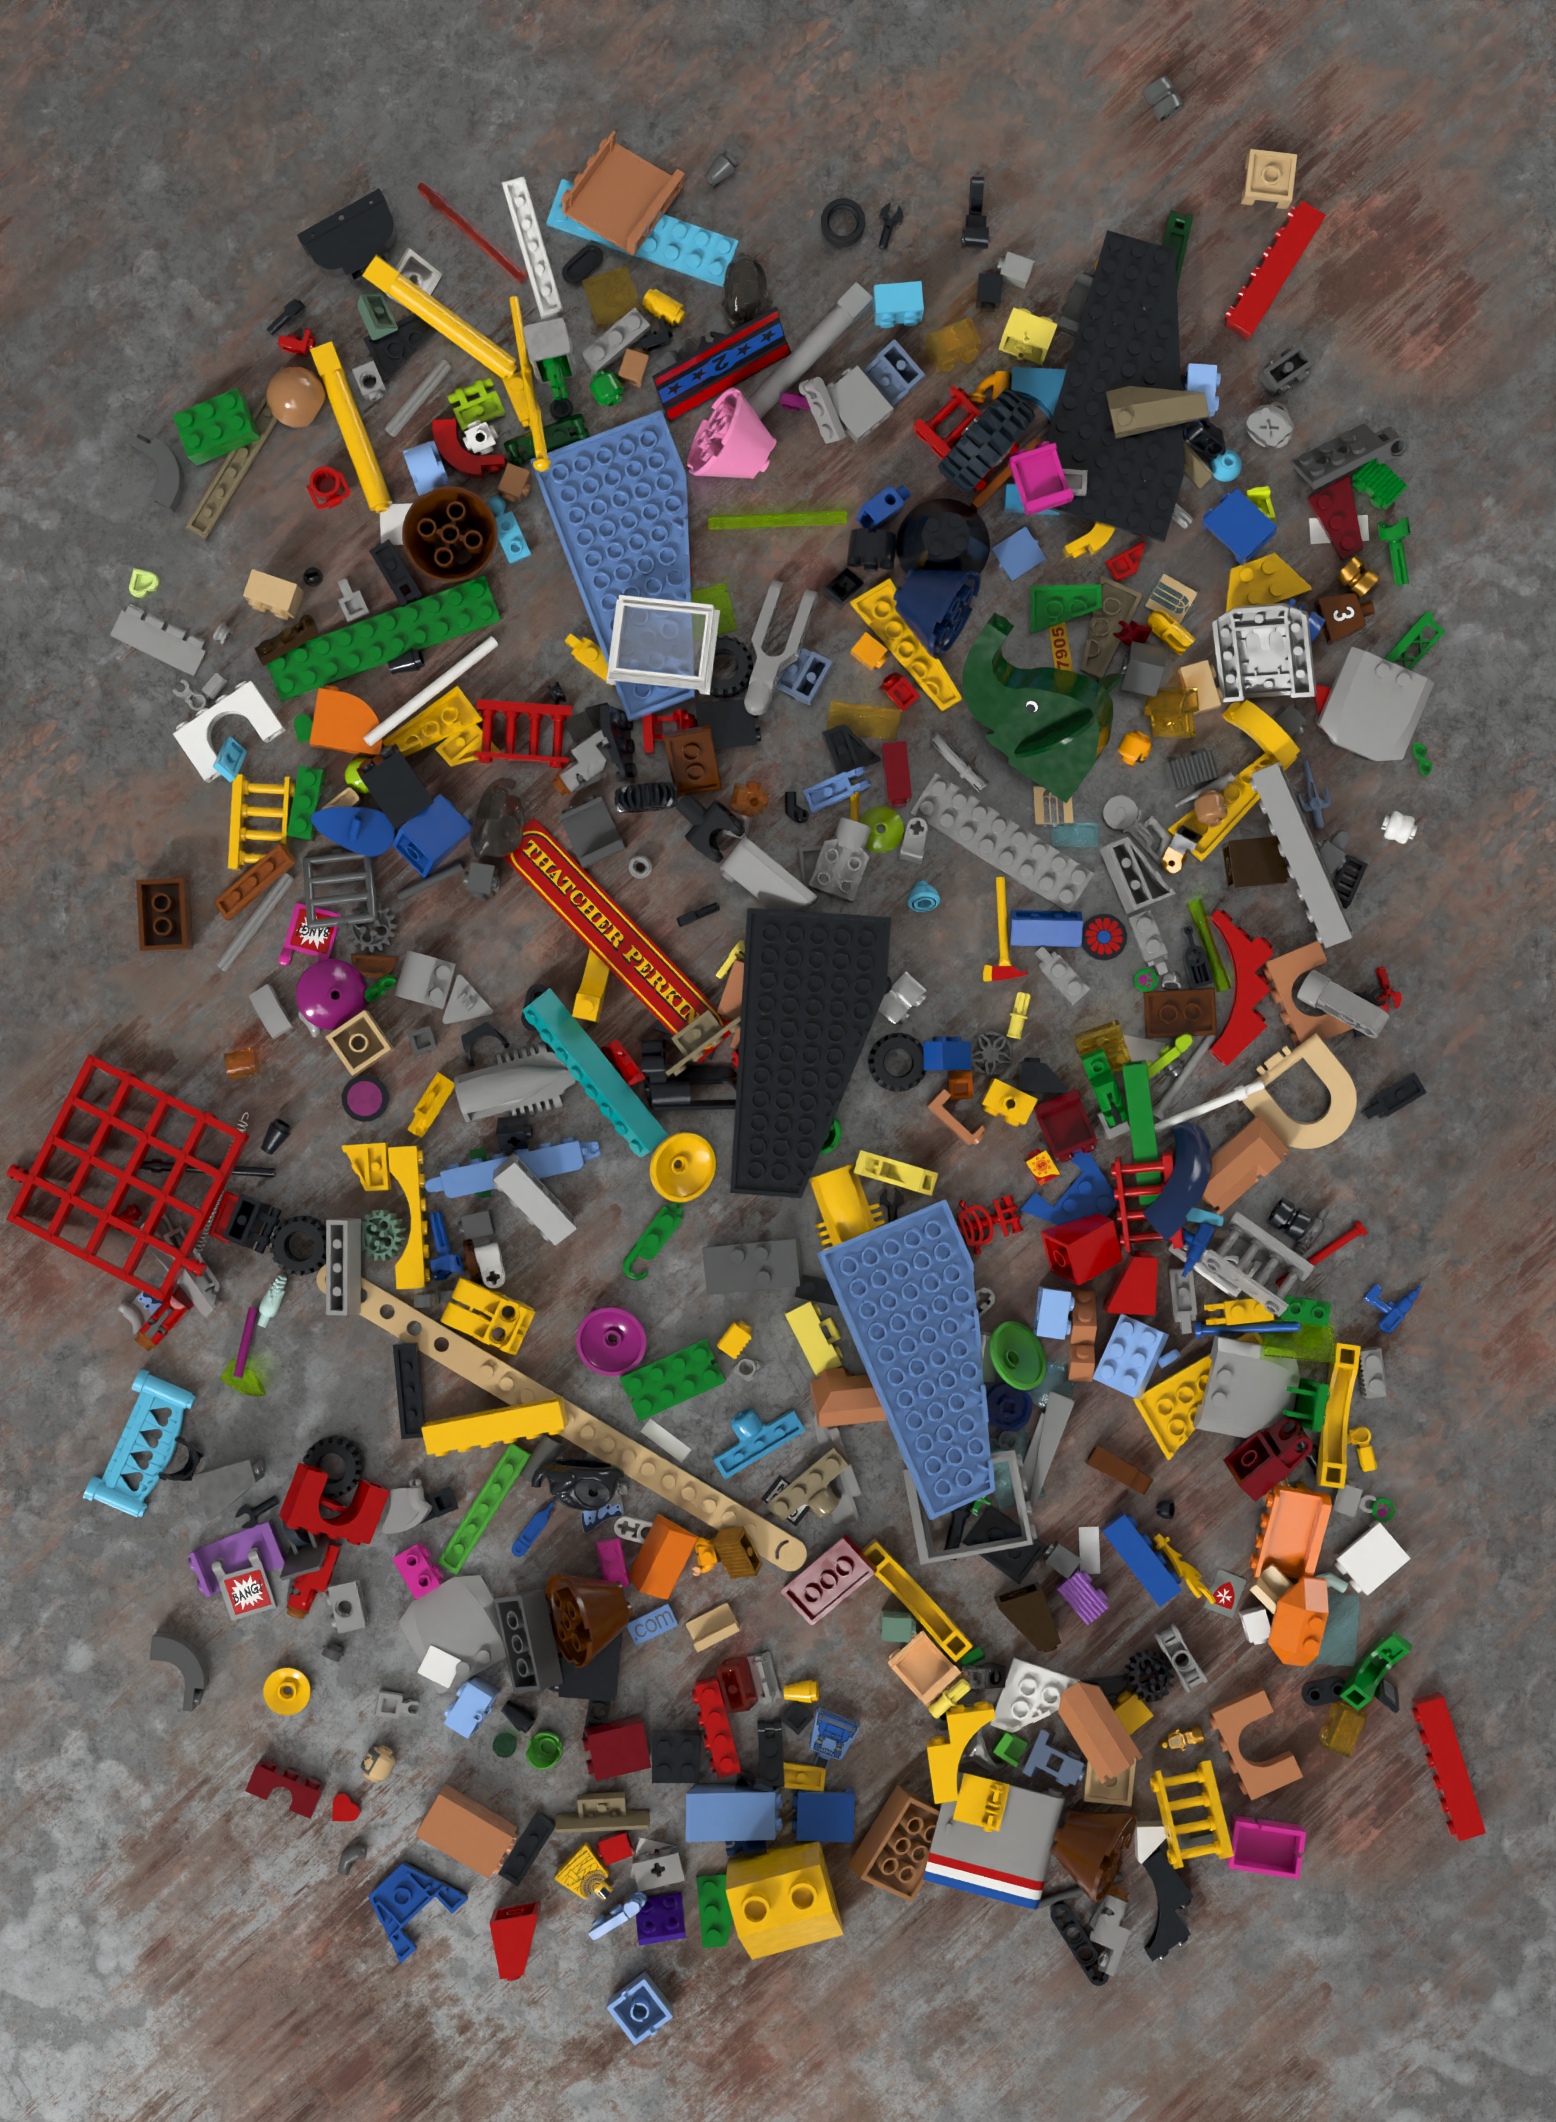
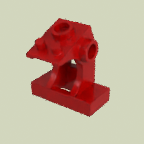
M685 709L674 710L673 715L655 716L653 713L643 716L645 754H655L654 742H665L663 723H677V731L698 727L695 715L687 713Z

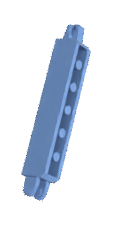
M574 1137L560 1140L561 1145L551 1146V1142L537 1145L538 1150L530 1152L528 1149L514 1150V1153L538 1179L582 1169L586 1160L601 1155L598 1141L580 1142V1140L575 1141ZM504 1152L491 1155L492 1160L483 1162L482 1158L468 1160V1166L460 1167L459 1163L446 1165V1170L440 1172L441 1176L427 1180L424 1188L430 1193L444 1190L445 1195L449 1198L495 1189L493 1170L511 1156L506 1157Z

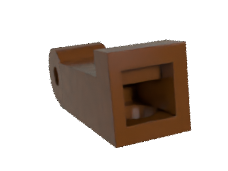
M1096 1443L1085 1460L1087 1465L1107 1474L1145 1495L1153 1482V1479L1141 1472V1470Z

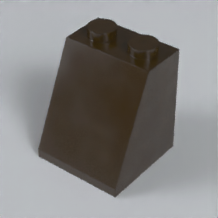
M1277 836L1231 840L1222 844L1228 891L1287 883V878H1290L1287 870L1288 864H1285V859L1279 852L1278 844H1280Z
M1039 1582L994 1597L998 1609L1038 1651L1050 1652L1057 1649V1645L1061 1644Z

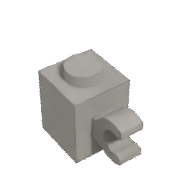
M1345 1478L1344 1489L1333 1488L1331 1510L1355 1517L1357 1508L1366 1513H1372V1509L1365 1507V1502L1368 1499L1376 1501V1498L1371 1494L1362 1495L1363 1490L1357 1487L1358 1483Z

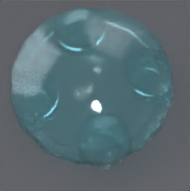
M1055 1362L1046 1363V1373L1043 1381L1035 1388L1027 1391L1031 1400L1037 1406L1046 1409L1049 1391L1071 1398L1074 1391V1381H1068V1370Z

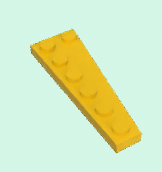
M889 578L852 600L850 604L941 712L960 702L962 697L940 660L931 657L896 612L895 606L897 601L893 600L897 589Z

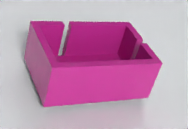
M1231 1814L1229 1837L1234 1856L1224 1859L1228 1868L1299 1879L1302 1857L1299 1853L1304 1851L1306 1831L1302 1825L1258 1818L1257 1822H1255L1252 1817Z

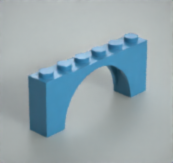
M1012 367L1010 390H1013L1020 398L1037 405L1052 422L1066 370ZM1006 484L1004 512L1025 513L1016 484ZM1048 509L1035 514L1060 515L1061 513Z

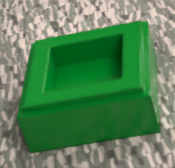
M978 1647L964 1654L960 1660L963 1666L967 1668L985 1659L986 1656L982 1648Z

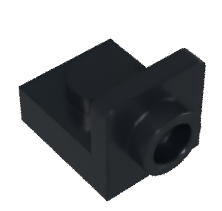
M662 318L658 319L660 333L656 331L649 332L643 336L644 338L640 339L642 350L646 351V353L670 345L669 338L673 337L669 323L664 324Z

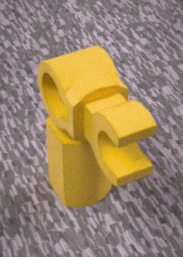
M1357 1426L1354 1429L1348 1430L1347 1444L1351 1443L1352 1446L1359 1444V1447L1356 1449L1362 1472L1376 1470L1378 1466L1373 1446L1369 1445L1371 1433L1366 1427Z

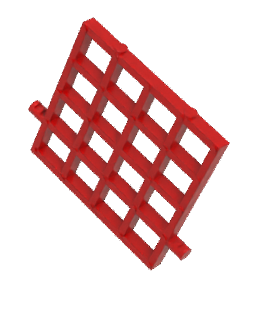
M88 1054L29 1174L26 1169H19V1166L16 1164H12L7 1171V1177L11 1179L15 1177V1181L19 1183L24 1182L6 1220L163 1302H168L185 1267L191 1273L195 1271V1275L202 1277L208 1265L206 1263H199V1259L195 1257L191 1259L190 1256L250 1135L215 1118L216 1115L213 1113L203 1112L135 1077L136 1074L128 1070L123 1071L96 1056ZM96 1068L122 1080L107 1111L81 1099ZM133 1087L160 1099L145 1130L118 1118ZM171 1106L197 1118L182 1150L156 1137ZM76 1107L102 1119L87 1151L61 1138ZM208 1125L235 1138L220 1169L193 1156ZM114 1126L140 1139L125 1170L99 1157ZM151 1145L177 1158L162 1189L136 1177ZM56 1147L83 1159L68 1190L42 1177ZM188 1165L215 1178L200 1209L173 1196ZM94 1166L120 1179L105 1210L79 1197ZM131 1185L157 1198L142 1229L116 1216ZM37 1186L63 1199L48 1230L22 1217ZM74 1205L100 1218L85 1249L59 1236ZM168 1205L195 1217L180 1249L154 1236ZM111 1225L137 1238L122 1269L97 1256ZM149 1244L175 1257L161 1288L134 1275Z

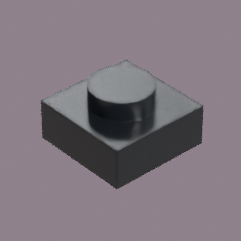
M795 1701L780 1720L799 1735L814 1718V1715L798 1701Z

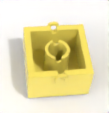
M1013 307L999 345V350L1016 356L1019 361L1025 359L1042 366L1058 324L1053 323V320L1048 317L1032 315L1027 309Z

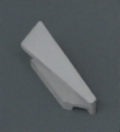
M164 1213L154 1233V1236L179 1249L187 1236L181 1226L173 1230L166 1213ZM149 1244V1250L169 1272L175 1257ZM194 1248L190 1258L193 1259L195 1257L199 1259V1263L204 1262L196 1248ZM208 1266L202 1277L195 1275V1271L193 1273L189 1272L187 1267H185L177 1284L203 1316L208 1317L216 1309L214 1304L220 1284Z
M1049 1391L1045 1413L1041 1412L1023 1460L1024 1468H1020L1021 1478L1026 1477L1028 1491L1024 1492L1027 1501H1030L1031 1507H1035L1075 1402L1069 1397Z
M813 1412L821 1457L836 1445L849 1460L838 1426L819 1428L815 1412ZM850 1464L829 1482L830 1488L840 1498L838 1506L832 1511L835 1525L861 1520L853 1498L861 1495V1490Z

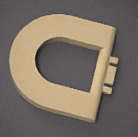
M1315 1033L1293 1051L1287 1045L1281 1048L1286 1054L1285 1056L1277 1051L1264 1061L1268 1069L1265 1070L1262 1065H1259L1256 1070L1261 1075L1250 1084L1262 1080L1265 1087L1304 1058L1324 1082L1331 1094L1329 1108L1322 1117L1311 1122L1294 1120L1286 1114L1266 1088L1247 1095L1248 1098L1242 1100L1253 1115L1259 1116L1283 1144L1300 1149L1318 1148L1340 1137L1349 1127L1354 1117L1357 1103L1355 1086L1349 1072L1321 1037Z

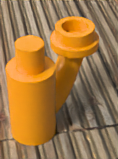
M996 371L995 374L987 376L974 393L968 394L969 401L974 405H982L986 399L983 393L991 385H993L992 401H994L1004 389H1010L1011 373Z

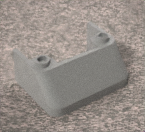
M745 836L720 867L721 875L730 883L734 880L739 882L770 909L808 912L817 902V896Z

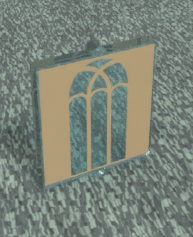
M1163 572L1155 587L1151 588V594L1143 607L1152 612L1163 610L1181 624L1187 612L1191 611L1190 607L1198 592Z

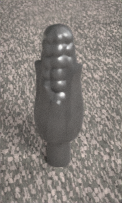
M1321 1207L1316 1216L1311 1217L1307 1228L1294 1247L1293 1251L1296 1254L1302 1256L1322 1234L1325 1227L1323 1221L1329 1211Z

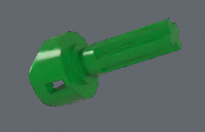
M1409 517L1402 518L1396 525H1391L1384 521L1377 522L1379 541H1390L1389 548L1395 586L1408 584L1409 577L1402 539L1405 536L1411 535Z

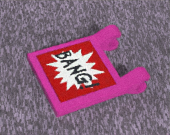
M295 903L284 946L279 957V963L289 966L293 951L319 957L318 961L330 959L338 927L309 929L306 920V905ZM315 908L316 919L342 916L338 913Z

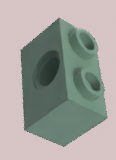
M881 1609V1640L910 1643L911 1636H915L916 1631L915 1617H911L910 1611Z

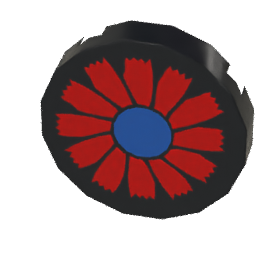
M1099 914L1091 917L1083 925L1082 949L1095 960L1107 961L1113 959L1124 950L1127 944V932L1124 924L1118 918L1110 914Z

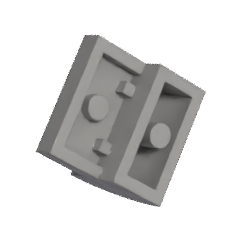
M407 950L394 996L443 1009L456 964Z

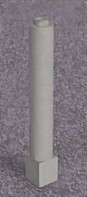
M857 282L850 287L837 301V305L747 399V402L760 420L779 401V395L787 393L852 323L854 324L873 304V297Z

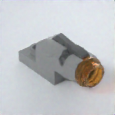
M602 730L571 750L577 760L575 762L572 760L561 772L555 775L556 778L552 782L562 796L566 793L569 795L571 792L579 791L601 780V772L606 767L607 761L597 747L601 745L604 748L610 744L607 737L603 736Z
M1111 1886L1110 1891L1107 1892L1102 1901L1097 1905L1089 1920V1924L1092 1927L1090 1940L1106 1947L1105 1951L1099 1956V1967L1097 1970L1114 1977L1131 1931L1119 1926L1124 1921L1125 1910L1129 1902L1127 1899L1129 1893Z

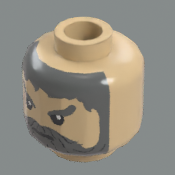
M380 1745L379 1748L371 1747L361 1763L363 1776L375 1783L386 1780L396 1764V1760L392 1756L393 1751L384 1745Z

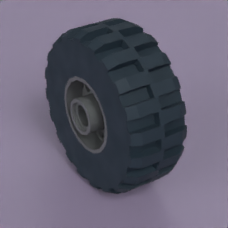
M1004 389L979 418L976 416L961 433L963 435L961 439L939 463L940 473L961 492L969 493L989 470L997 466L1010 452L1014 442L1036 417L1034 410L1013 390Z

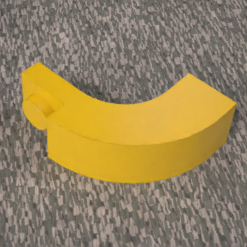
M1095 523L1094 528L1088 534L1067 544L1062 551L1066 558L1071 556L1074 559L1087 552L1086 548H1088L1091 555H1094L1107 544L1115 529Z
M1248 700L1245 702L1235 701L1222 714L1227 722L1247 733L1264 750L1270 760L1274 762L1280 760L1282 767H1285L1300 751L1289 735L1271 717Z

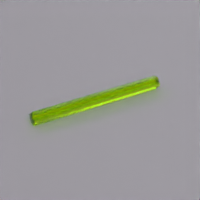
M845 510L708 517V528L710 530L847 523V512Z

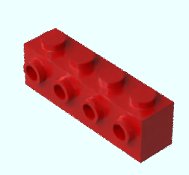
M719 1676L695 1681V1689L692 1690L694 1703H699L701 1712L697 1713L700 1726H705L707 1735L703 1736L706 1750L711 1749L713 1758H710L709 1762L712 1773L716 1772L718 1779L741 1773V1763Z

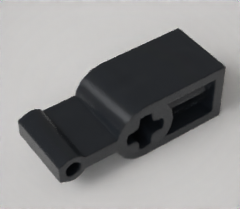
M1187 926L1181 928V935L1184 936L1187 945L1182 954V961L1189 987L1193 989L1214 983L1206 953L1202 947L1195 946L1192 936L1193 928ZM1192 950L1194 954H1199V958L1196 959V963L1194 960L1189 959V955L1192 954Z

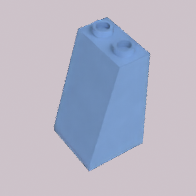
M695 1783L686 1793V1842L775 1840L778 1833L782 1832V1818H779V1809H782L783 1796L779 1794V1787L773 1788V1791H764L759 1789L753 1790L749 1785Z

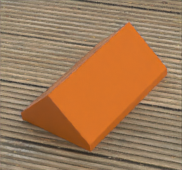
M658 1514L628 1574V1578L640 1593L668 1600L699 1537Z

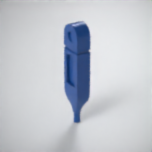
M551 1501L548 1507L534 1515L512 1546L514 1556L521 1557L527 1552L546 1526L551 1508L555 1504Z

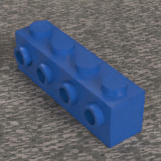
M1120 1512L1103 1525L1100 1530L1157 1605L1161 1607L1182 1591L1178 1585L1182 1581L1174 1571L1170 1573L1164 1567L1167 1562L1159 1551L1154 1554L1150 1548L1153 1543L1145 1533L1142 1535L1138 1533L1135 1529L1138 1524L1131 1514L1125 1516L1123 1512Z

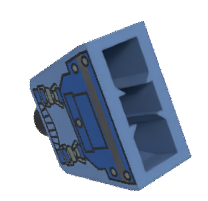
M817 1707L810 1739V1749L818 1752L814 1764L827 1769L831 1757L842 1760L859 1731V1722Z

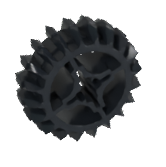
M669 782L636 784L617 789L614 801L617 811L621 813L658 811L675 807L678 804V791L676 790V785Z

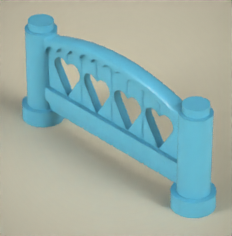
M141 1368L132 1385V1390L139 1392L140 1395L102 1479L92 1476L83 1495V1498L90 1501L96 1499L135 1517H143L148 1504L144 1503V1499L160 1480L159 1472L164 1473L178 1443L174 1439L180 1436L184 1410L186 1408L191 1409L196 1399V1396L192 1395L193 1393L152 1376L150 1371ZM169 1407L172 1410V1415L167 1418L168 1424L161 1426L150 1410ZM160 1429L163 1435L158 1439V1446L155 1448L151 1447L140 1431ZM149 1450L152 1452L153 1458L148 1461L149 1467L142 1469L131 1453ZM142 1473L143 1480L138 1482L139 1489L136 1491L131 1490L122 1474Z

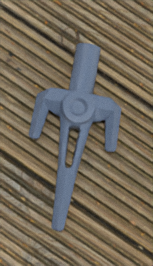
M1304 760L1308 802L1304 804L1301 795L1297 794L1296 796L1301 811L1304 813L1312 811L1315 829L1324 828L1321 809L1328 808L1331 805L1328 788L1324 789L1325 800H1321L1315 787L1309 762ZM1310 783L1312 784L1315 797L1311 796Z

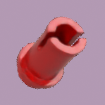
M133 1204L132 1206L127 1205V1209L117 1216L132 1223L133 1221L140 1220L142 1212L136 1204ZM113 1226L118 1232L121 1231V1229Z

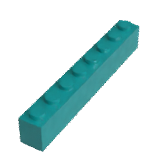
M550 988L522 1010L526 1020L539 1031L542 1040L551 1046L555 1051L556 1057L561 1062H564L570 1070L571 1076L578 1080L585 1088L586 1094L597 1103L601 1113L610 1119L617 1133L626 1139L634 1153L638 1154L641 1158L669 1136Z

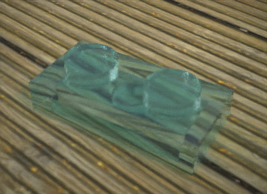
M1099 823L1051 824L1052 847H1098Z

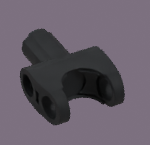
M689 793L676 805V809L693 825L685 835V838L696 850L714 862L719 863L724 858L716 842L717 835L722 829L731 831L738 837L745 833L744 827L736 816L717 800H714L706 809Z

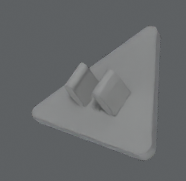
M457 975L442 1022L449 1024L492 1015L493 1010L462 975Z

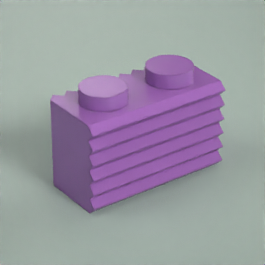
M1076 1568L1069 1579L1065 1577L1055 1587L1083 1621L1089 1625L1109 1608L1106 1603L1109 1598L1100 1588L1095 1590L1090 1583L1093 1580L1085 1570L1080 1573Z

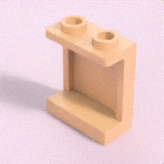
M921 1631L919 1634L915 1632V1636H911L910 1643L907 1642L908 1644L902 1650L900 1648L896 1649L889 1656L891 1660L888 1664L928 1708V1706L932 1705L942 1696L944 1690L948 1691L963 1675L934 1645L925 1632Z

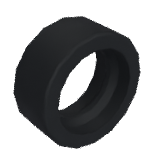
M847 198L836 199L824 208L821 216V230L825 239L832 245L839 247L851 246L862 237L865 229V214L861 206L854 200ZM837 210H849L857 219L856 229L847 236L836 235L830 228V217Z

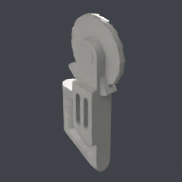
M1117 795L1110 798L1103 809V817L1107 825L1113 829L1122 830V833L1127 832L1160 865L1173 836L1153 815L1142 825L1139 822L1141 810L1137 809V805L1130 797ZM1149 825L1162 838L1157 853L1150 848L1154 837L1146 829Z

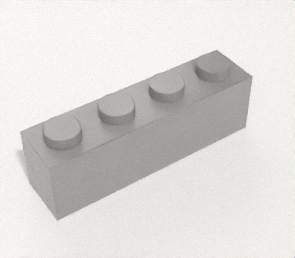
M513 1154L493 1170L494 1186L500 1192L504 1191L509 1196L510 1203L516 1209L520 1208L524 1212L526 1220L531 1225L535 1224L540 1229L539 1232L546 1241L550 1240L556 1246L577 1229V1219L516 1154Z
M361 1219L326 1220V1315L349 1316L361 1313Z

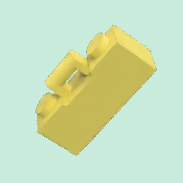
M810 1300L785 1312V1316L817 1378L821 1376L820 1373L823 1370L837 1368L842 1365L840 1359L844 1358L838 1345L835 1347L832 1345L833 1342L841 1339L842 1335L832 1316L820 1321L819 1317L823 1315L817 1303L812 1305ZM825 1325L831 1335L829 1339H826L821 1329Z

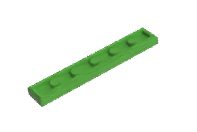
M514 1442L510 1443L438 1559V1564L454 1574H458L532 1453Z

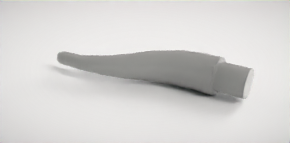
M1229 772L1225 776H1221L1203 788L1187 795L1178 801L1175 807L1197 799L1198 795L1204 791L1216 790L1218 793L1228 787V784L1234 781L1235 777Z

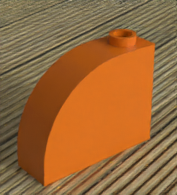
M325 685L324 689L318 688L310 746L371 757L379 755V752L383 749V737L371 747L363 739L365 735L380 724L373 710L360 698L338 691V687Z

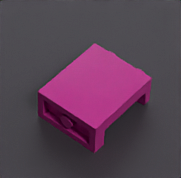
M1049 441L1036 445V449L1028 452L1026 449L1018 450L1009 459L1008 463L1026 516L1072 502L1074 498L1071 488H1068L1059 461L1056 443L1049 444Z

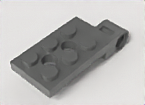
M1363 423L1321 444V446L1303 453L1291 462L1293 468L1315 490L1375 458L1377 463L1381 464L1391 458L1398 459L1403 457L1409 449V441L1395 427H1387L1374 433Z

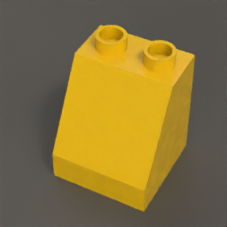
M797 1841L768 1849L767 1854L749 1857L742 1856L727 1860L725 1890L738 1938L752 1960L844 1935L843 1924L820 1841Z

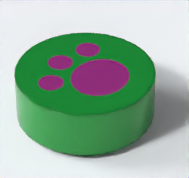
M1143 968L1135 973L1133 982L1139 991L1148 992L1156 987L1158 977L1153 970Z
M1376 1498V1501H1373L1370 1505V1509H1372L1371 1515L1380 1522L1391 1520L1395 1514L1394 1504L1387 1498Z

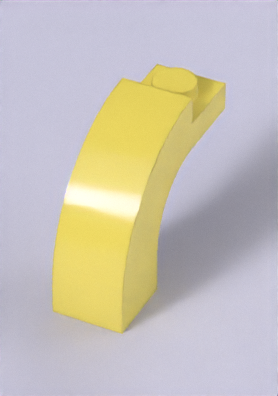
M860 1150L854 1169L856 1174L932 1196L938 1176L936 1172Z

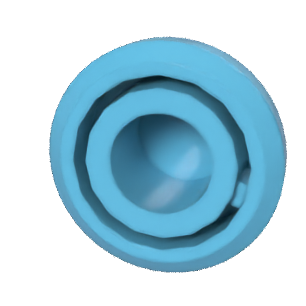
M1226 449L1224 455L1219 454L1216 459H1210L1209 468L1217 480L1229 482L1239 476L1242 469V460L1237 452Z
M927 881L916 882L915 887L908 896V907L917 912L931 911L940 904V896L937 890L930 886Z

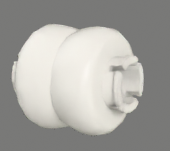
M1393 811L1390 817L1385 816L1381 829L1385 830L1384 837L1386 839L1406 844L1408 838L1413 840L1418 826L1414 825L1415 819L1412 816Z

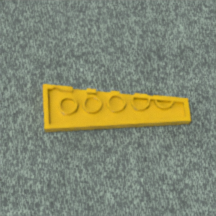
M1264 753L1236 775L1235 780L1228 784V787L1218 792L1224 796L1228 815L1221 821L1220 825L1208 827L1207 824L1200 823L1194 808L1167 831L1174 837L1181 825H1184L1202 835L1203 837L1194 851L1189 850L1202 862L1261 798L1258 791L1254 792L1249 781L1252 778L1251 773L1275 762L1270 760L1267 754ZM1297 756L1283 767L1284 771L1296 760Z

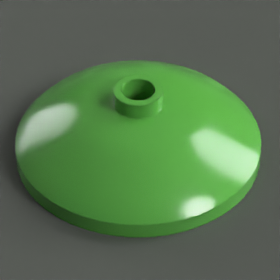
M1008 1321L997 1326L990 1338V1356L996 1371L1004 1381L1014 1388L1020 1390L1035 1388L1043 1381L1046 1373V1357L1038 1338L1029 1328L1018 1322Z

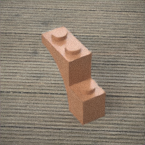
M1071 1290V1296L1074 1297V1308L1071 1311L1068 1381L1092 1382L1095 1367L1094 1342L1097 1330L1095 1291Z

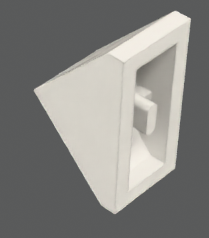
M1163 1821L1137 1822L1135 1828V1856L1141 1864L1166 1839Z

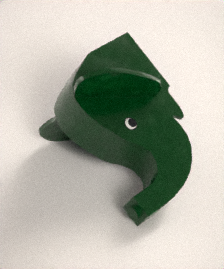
M994 613L976 638L965 662L962 686L968 709L979 722L995 731L987 732L985 738L994 747L1008 756V764L1067 803L1110 740L1113 721V701L1109 693L1123 678L1119 673H1114L1094 681L1087 676L1072 671L1052 667L1023 669L1009 664L1003 657L1001 648L1014 625L1007 618Z

